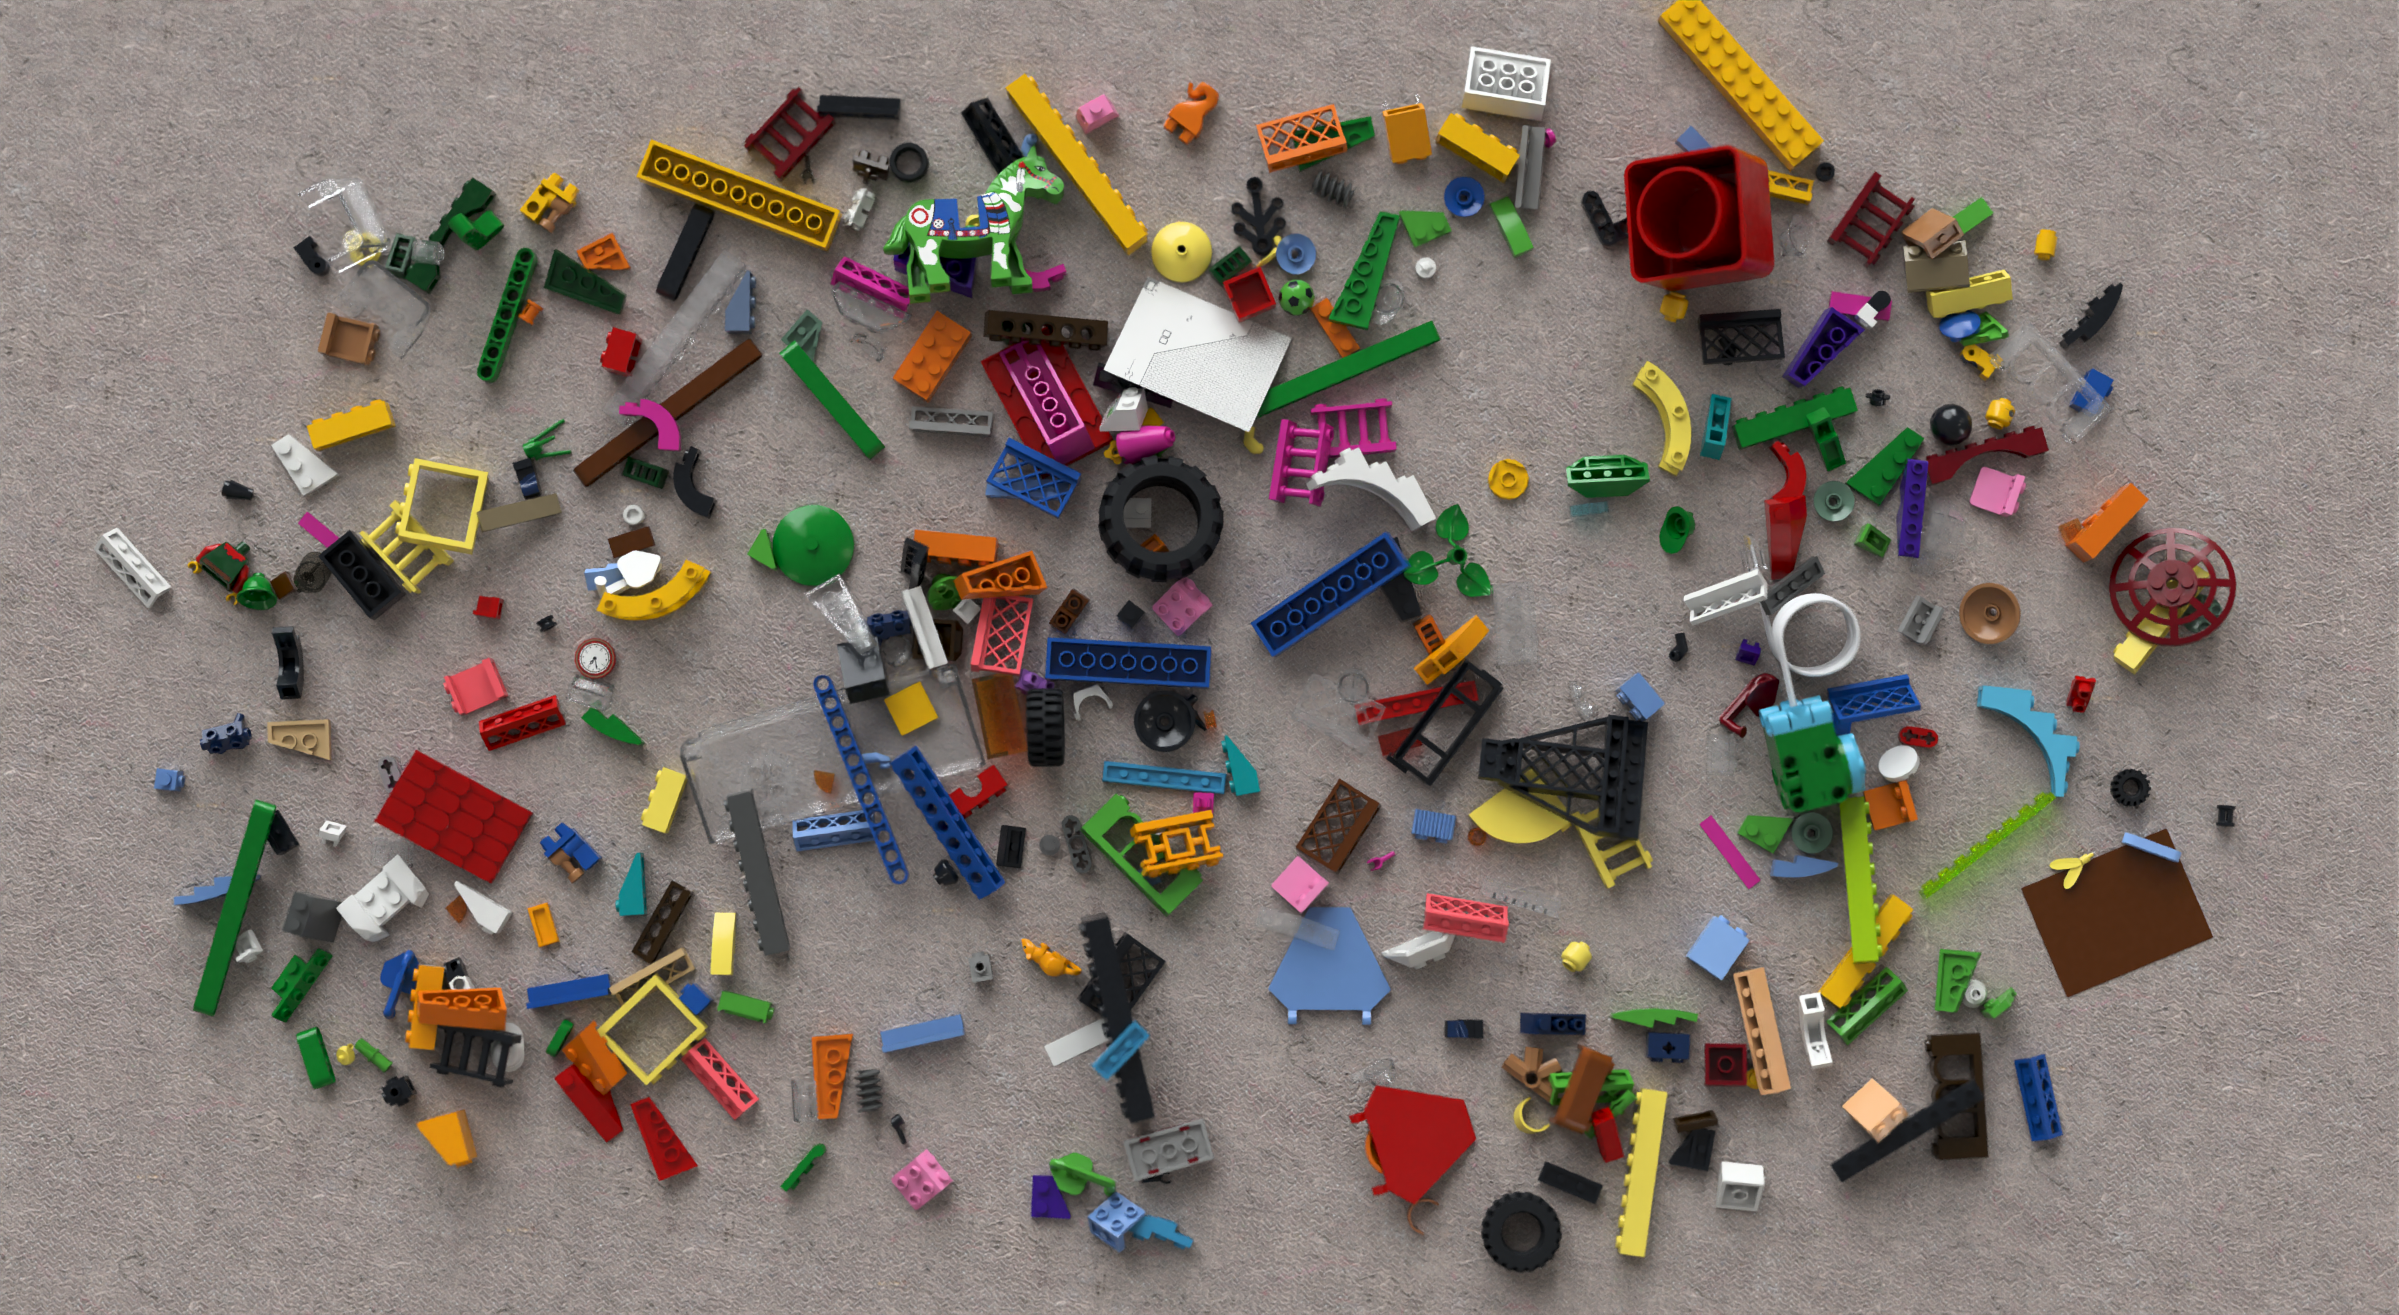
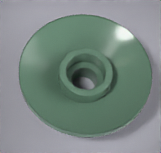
M1829 481L1822 484L1816 490L1813 499L1814 508L1818 515L1825 520L1833 522L1843 520L1849 516L1855 502L1851 489L1839 481ZM1831 498L1835 499L1836 505H1830L1829 500Z
M1810 812L1801 815L1795 820L1791 835L1794 844L1803 852L1819 853L1831 843L1833 830L1826 817L1819 813ZM1809 829L1814 831L1813 837L1808 836L1807 832Z

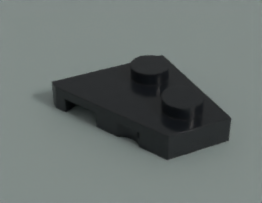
M1705 1128L1690 1131L1669 1159L1668 1164L1708 1171L1716 1131Z

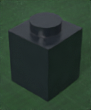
M1128 600L1116 616L1133 630L1144 617L1145 612Z

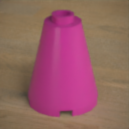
M1141 425L1140 430L1120 431V434L1116 435L1118 453L1120 457L1124 456L1126 459L1124 463L1126 465L1129 463L1133 465L1140 462L1141 458L1153 456L1173 446L1175 441L1174 431L1167 426Z

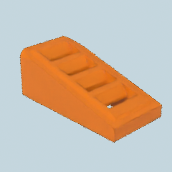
M1430 614L1413 623L1429 655L1433 653L1432 649L1445 643L1440 630ZM1429 623L1431 624V626L1423 630L1420 629ZM1433 630L1435 631L1434 634H1432V635H1430V636H1428V637H1426V638L1424 637L1425 634H1427V633H1429V632H1431V631H1433ZM1436 638H1439V641L1431 645H1428V642Z

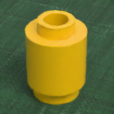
M2042 229L2037 234L2034 255L2038 256L2039 260L2048 261L2050 258L2055 257L2057 244L2055 231Z

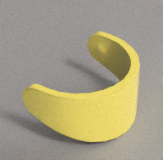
M1529 1096L1516 1107L1514 1123L1522 1132L1534 1134L1547 1129L1550 1125L1547 1124L1541 1129H1532L1525 1124L1522 1117V1109L1524 1104L1531 1099Z

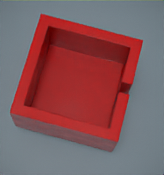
M1261 267L1223 282V288L1229 302H1232L1231 307L1238 323L1276 308L1275 299Z
M613 327L612 332L609 331L606 337L607 349L601 354L600 363H602V367L610 373L632 379L637 361L630 359V357H638L643 340L636 333Z

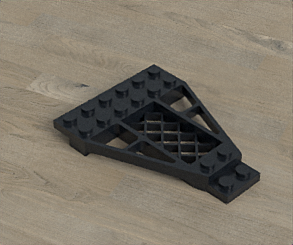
M1608 715V717L1523 738L1507 740L1482 738L1478 779L1496 781L1503 788L1596 836L1638 841L1648 722L1629 720V717ZM1599 725L1606 726L1604 749L1576 746L1577 731ZM1573 733L1572 745L1538 741ZM1530 750H1534L1539 755L1533 762L1525 755ZM1551 752H1554L1559 757V760L1553 765L1545 757ZM1571 755H1575L1580 761L1574 767L1566 760ZM1592 757H1595L1600 763L1594 770L1586 762ZM1523 758L1528 765L1521 770ZM1540 760H1543L1549 767L1542 773L1535 766ZM1561 762L1569 769L1563 775L1555 768ZM1582 764L1590 772L1583 778L1576 771ZM1530 768L1537 774V777L1531 781L1523 774ZM1602 768V776L1600 778L1596 772ZM1549 771H1552L1558 778L1551 784L1544 777ZM1571 773L1578 780L1573 786H1570L1564 779ZM1590 776H1593L1599 783L1592 789L1585 782ZM1541 779L1545 785L1534 783ZM1561 781L1565 787L1555 785ZM1582 784L1586 790L1575 788ZM1529 792L1566 797V812ZM1571 798L1589 799L1599 802L1597 827L1570 814Z

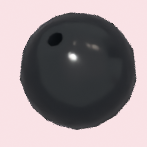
M1945 404L1936 409L1932 414L1930 431L1933 437L1941 444L1948 446L1958 445L1969 437L1972 431V418L1969 412L1962 406Z

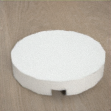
M1896 746L1883 754L1879 761V771L1890 782L1904 781L1909 778L1908 776L1911 773L1914 774L1917 771L1920 759L1916 751L1910 746Z

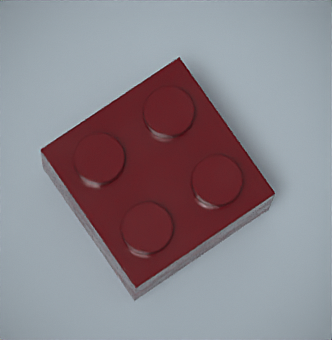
M1705 1043V1087H1746L1747 1044Z

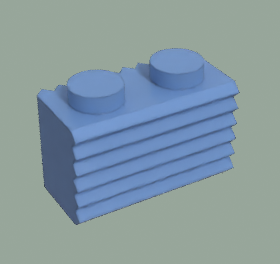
M1415 809L1411 834H1415L1416 839L1427 840L1428 836L1434 837L1435 842L1447 844L1448 840L1453 839L1456 816Z

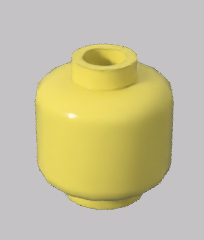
M1582 941L1579 943L1571 942L1561 955L1563 966L1571 972L1582 971L1592 958L1589 951L1590 947Z

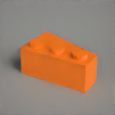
M594 1020L567 1044L562 1051L577 1066L581 1074L590 1080L595 1089L605 1095L627 1072L615 1052L610 1053L605 1044L607 1040L605 1036L601 1037L595 1028L597 1024Z

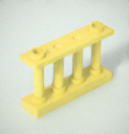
M394 500L389 505L393 509L392 514L370 535L364 531H361L359 534L363 537L361 541L369 549L372 547L404 581L402 584L404 588L410 593L413 591L419 594L421 590L416 585L438 564L449 566L454 560L444 549L417 545L396 564L389 555L403 543L399 541L398 536L384 549L375 542L397 520L400 521L402 519V515L399 514L401 503ZM410 514L406 531L430 535ZM430 549L434 553L433 559L410 579L402 570L424 550Z
M1599 808L1585 815L1584 813L1580 814L1579 811L1571 815L1588 823L1598 818ZM1574 824L1606 889L1615 885L1614 880L1619 875L1642 864L1645 865L1646 869L1652 867L1650 862L1653 859L1648 850L1644 851L1639 839L1638 841L1625 840L1605 851H1598L1595 844L1598 843L1597 840L1603 837L1589 833ZM1635 845L1640 855L1639 857L1613 870L1611 868L1607 869L1604 863L1607 861V858Z

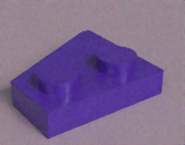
M1033 1175L1031 1217L1071 1219V1214L1054 1177Z

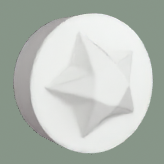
M1422 258L1417 262L1415 270L1420 278L1428 279L1434 275L1436 265L1432 259Z

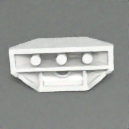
M1431 931L1381 953L1383 957L1410 968L1415 967L1417 970L1426 966V961L1434 959V962L1445 958V953L1449 952L1455 934Z

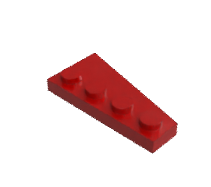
M650 1097L630 1104L659 1181L698 1166Z

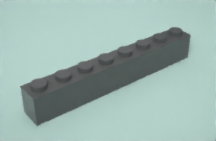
M749 789L728 794L726 796L727 800H724L726 812H730L731 820H729V827L731 832H735L736 840H733L735 851L739 852L741 860H738L740 871L744 872L746 877L743 880L746 892L749 891L751 899L748 900L750 911H754L756 918L753 919L754 929L759 931L760 939H758L759 949L764 951L765 956L788 951L790 943L753 791Z

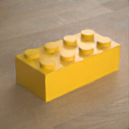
M1450 113L1438 132L1435 142L1502 183H1505L1520 157L1517 153L1518 150L1510 145L1506 147L1501 144V140L1494 135H1486L1478 125L1468 124L1463 116L1457 113L1455 115Z

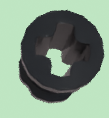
M2217 805L2219 813L2216 826L2235 827L2233 811L2236 809V806Z

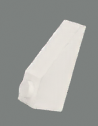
M456 881L454 883L455 887L477 922L483 926L482 930L491 935L493 933H500L512 912L465 883Z

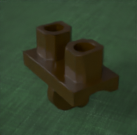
M863 149L859 152L858 156L854 155L852 171L858 172L857 176L864 177V184H868L870 179L877 181L879 178L887 181L889 176L888 157L881 155L878 157L877 162L870 160L871 153Z

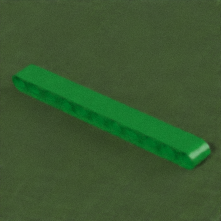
M1426 322L1269 389L1255 419L1440 341L1441 338L1434 322Z
M257 799L254 802L194 1002L193 1011L213 1017L217 1010L277 805Z

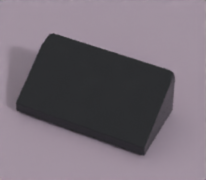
M1001 825L997 866L1021 868L1026 828Z

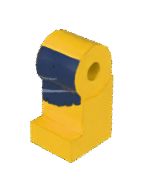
M1975 344L1965 346L1960 352L1961 360L1980 370L1979 377L1984 381L1990 377L2000 361Z

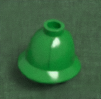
M259 572L254 573L245 581L242 591L236 596L237 601L241 605L253 610H267L274 607L277 603V597L272 591L271 584L265 578V575Z

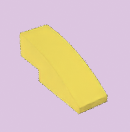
M715 913L710 975H733L736 913Z

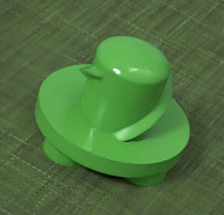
M942 573L933 578L927 599L934 610L955 609L962 601L954 584L957 576Z

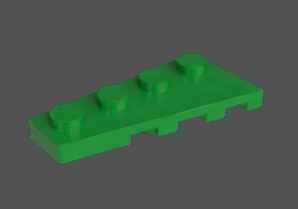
M1371 116L1340 122L1346 139L1347 150L1375 137ZM1327 126L1314 127L1313 130L1322 134ZM1331 128L1326 134L1331 139L1339 137L1338 132ZM1298 130L1294 135L1303 139L1307 131ZM1310 134L1306 141L1314 144L1317 143L1319 137ZM1293 140L1294 148H1297L1300 143ZM1334 156L1298 165L1299 172Z
M1905 428L1844 484L1879 506L1906 467L1907 460L1912 458L1924 438L1910 428Z

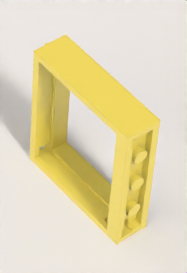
M415 458L414 464H410L408 469V476H411L409 484L406 483L404 488L406 501L405 503L402 502L399 514L402 515L401 522H397L395 534H398L399 541L472 555L479 526L476 513L482 511L489 479L488 472ZM420 469L478 480L465 542L406 531Z
M655 974L597 1030L601 1037L605 1036L606 1044L615 1052L646 1086L650 1082L654 1085L662 1077L660 1072L664 1068L669 1070L677 1063L675 1058L680 1053L684 1056L692 1048L690 1044L695 1039L700 1041L707 1034L704 1030L708 1027L698 1015H695L679 999L680 996L658 974ZM657 986L697 1029L647 1075L607 1032Z

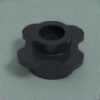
M1875 389L1872 393H1867L1866 398H1870L1869 403L1873 406H1884L1886 400L1890 399V395L1884 394L1883 390Z

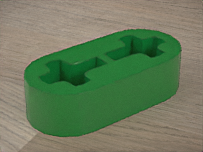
M567 1019L563 1020L545 1053L554 1058L558 1055L571 1033L574 1023Z

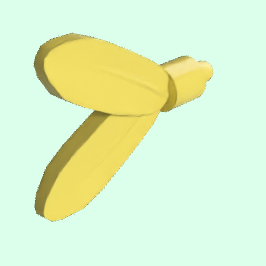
M2084 854L2080 858L2057 859L2051 862L2049 866L2054 870L2070 869L2064 879V888L2069 889L2078 879L2083 865L2089 862L2094 854Z

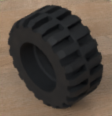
M1059 688L1030 689L1027 691L1028 763L1032 767H1055L1064 764L1063 691Z
M1516 1191L1512 1194L1507 1193L1502 1195V1198L1496 1199L1493 1205L1485 1212V1218L1482 1220L1481 1236L1485 1249L1497 1264L1517 1273H1523L1524 1271L1533 1272L1539 1267L1546 1266V1263L1555 1257L1554 1254L1556 1250H1559V1242L1562 1239L1561 1223L1555 1210L1543 1198L1529 1192ZM1515 1213H1528L1534 1216L1540 1225V1239L1530 1250L1515 1251L1509 1248L1503 1240V1224L1508 1217Z

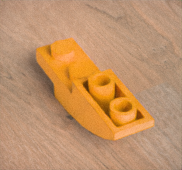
M1475 615L1447 637L1445 643L1416 665L1414 670L1428 685L1440 674L1443 673L1445 675L1463 660L1485 637L1489 629Z

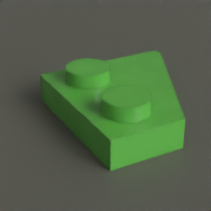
M1399 211L1400 218L1414 248L1452 231L1444 212Z
M2012 987L1995 1000L1991 998L1983 1004L1984 1008L1980 1012L1985 1018L1995 1019L2011 1006L2017 993Z

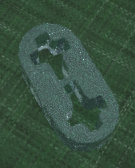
M1606 501L1570 506L1571 517L1609 512L1608 502Z

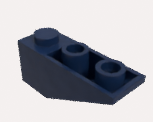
M1520 1013V1033L1585 1035L1586 1014Z

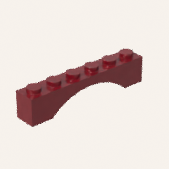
M2035 425L2024 428L2023 433L2016 434L2015 431L2003 434L2004 438L1999 440L1996 437L1984 440L1985 444L1977 446L1976 442L1965 445V449L1960 451L1957 448L1945 451L1946 455L1938 457L1937 453L1926 456L1925 461H1928L1927 486L1950 480L1966 461L1981 454L2005 452L2022 458H2029L2049 451L2042 427L2036 429Z

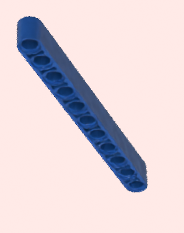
M819 675L813 682L815 692L888 875L893 883L904 884L909 879L908 868L835 685L830 677ZM821 679H827L829 682L828 688L825 690H820L818 687ZM829 698L836 700V706L833 709L826 707V701ZM837 717H842L844 720V725L841 728H836L833 724L834 719ZM844 736L851 738L852 742L848 747L841 745V739ZM852 755H857L859 758V763L856 766L849 764L848 760ZM859 774H864L867 781L864 785L860 786L856 782V777ZM867 793H872L874 795V802L867 805L864 802V796ZM875 812H879L882 815V820L878 824L873 823L871 820V816ZM882 831L889 833L890 838L886 843H882L879 840V834ZM890 850H894L897 853V859L894 862L887 860L886 855ZM898 869L903 870L905 873V878L902 881H897L894 878V873Z

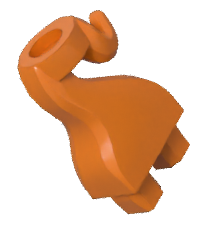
M1190 82L1188 85V96L1192 99H1198L1204 95L1206 100L1187 101L1177 104L1168 113V119L1164 124V129L1171 134L1178 126L1184 131L1178 139L1185 145L1198 138L1203 129L1204 117L1216 107L1219 101V93L1204 82H1201L1195 90H1193V84Z

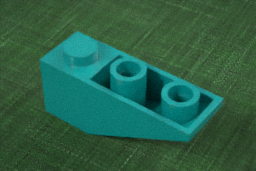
M1225 735V740L1221 741L1223 753H1228L1229 760L1225 761L1227 773H1232L1233 780L1229 781L1231 793H1236L1237 797L1260 792L1257 771L1228 735Z

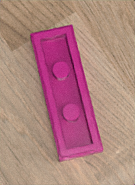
M1832 291L1830 293L1829 308L1833 307L1843 315L1855 316L1871 297ZM1892 300L1884 310L1876 314L1874 319L1889 321Z

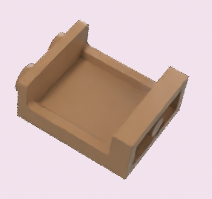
M1933 208L1900 232L1908 246L1918 245L1922 247L1931 259L1964 236L1955 218Z
M327 312L317 352L326 356L370 365V361H373L375 358V342H378L380 338L379 326L375 323L361 322Z

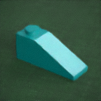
M1716 394L1711 395L1700 456L1720 460L1726 443L1732 398Z
M636 853L618 895L619 900H616V912H619L620 916L647 914L644 853Z

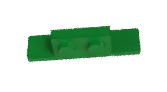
M318 948L308 963L294 954L271 987L282 998L271 1014L273 1018L285 1023L288 1021L323 969L327 966L333 956L331 953Z

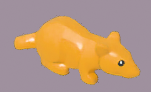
M1029 939L1021 940L1026 959H1033L1047 975L1058 977L1064 974L1075 976L1081 974L1082 969L1057 951L1052 953L1048 951L1050 947L1045 943H1041V948H1039Z

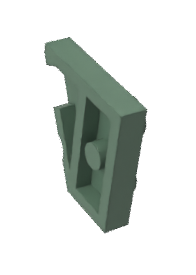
M807 309L781 340L787 346L795 340L813 361L823 322Z

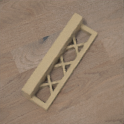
M683 947L611 986L609 989L612 995L617 997L620 1005L623 1006L625 1001L620 992L630 989L635 991V994L639 990L641 980H650L649 976L654 973L658 974L659 970H670L669 978L665 981L667 984H670L696 968ZM684 957L689 968L684 971L675 970L677 960ZM673 972H677V973H678L677 975H675V976L672 977ZM655 986L646 996L659 990V988Z

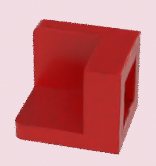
M479 596L477 609L473 610L472 614L500 620L504 600L497 597Z

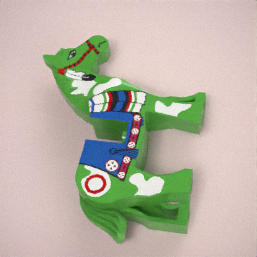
M1035 146L1031 147L1026 157L1014 161L998 174L990 184L986 194L977 197L978 227L968 225L960 228L957 199L920 200L914 203L909 208L907 214L898 221L883 251L886 255H900L909 247L910 258L907 264L910 304L931 302L930 293L950 291L949 276L940 264V257L975 258L992 254L991 288L1009 286L1012 294L1033 293L1032 278L1023 267L1022 256L1015 243L1023 225L1026 197L1040 198L1044 196L1048 201L1056 203L1061 201L1064 196V183L1062 179L1047 169L1045 158L1037 156Z

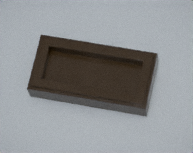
M1712 1110L1673 1118L1674 1126L1678 1133L1718 1125V1119Z

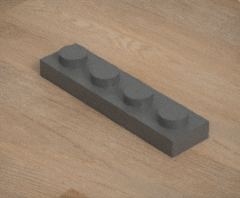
M1817 556L1810 557L1767 590V599L1760 602L1766 615L1775 613L1825 574Z

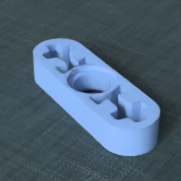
M2126 832L2122 839L2123 844L2173 862H2179L2180 851Z

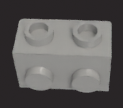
M1916 595L1898 632L1915 643L1927 645L1933 636L1937 624L1941 621L1945 609L1935 606L1921 596Z

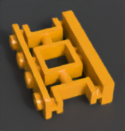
M1212 810L1134 824L1130 829L1131 837L1135 839L1134 844L1145 843L1149 858L1140 863L1141 868H1143L1142 876L1154 878L1164 872L1175 874L1180 872V869L1187 868L1190 871L1198 869L1201 865L1212 867L1219 864V861L1224 857L1223 853H1220L1221 848L1220 846L1210 847L1206 831L1214 828ZM1200 825L1197 828L1199 837L1192 838L1189 827ZM1162 832L1159 835L1161 844L1153 845L1150 834ZM1183 835L1187 852L1172 855L1168 838ZM1201 845L1204 856L1193 858L1196 855L1194 846ZM1163 852L1166 863L1155 865L1158 862L1155 853Z

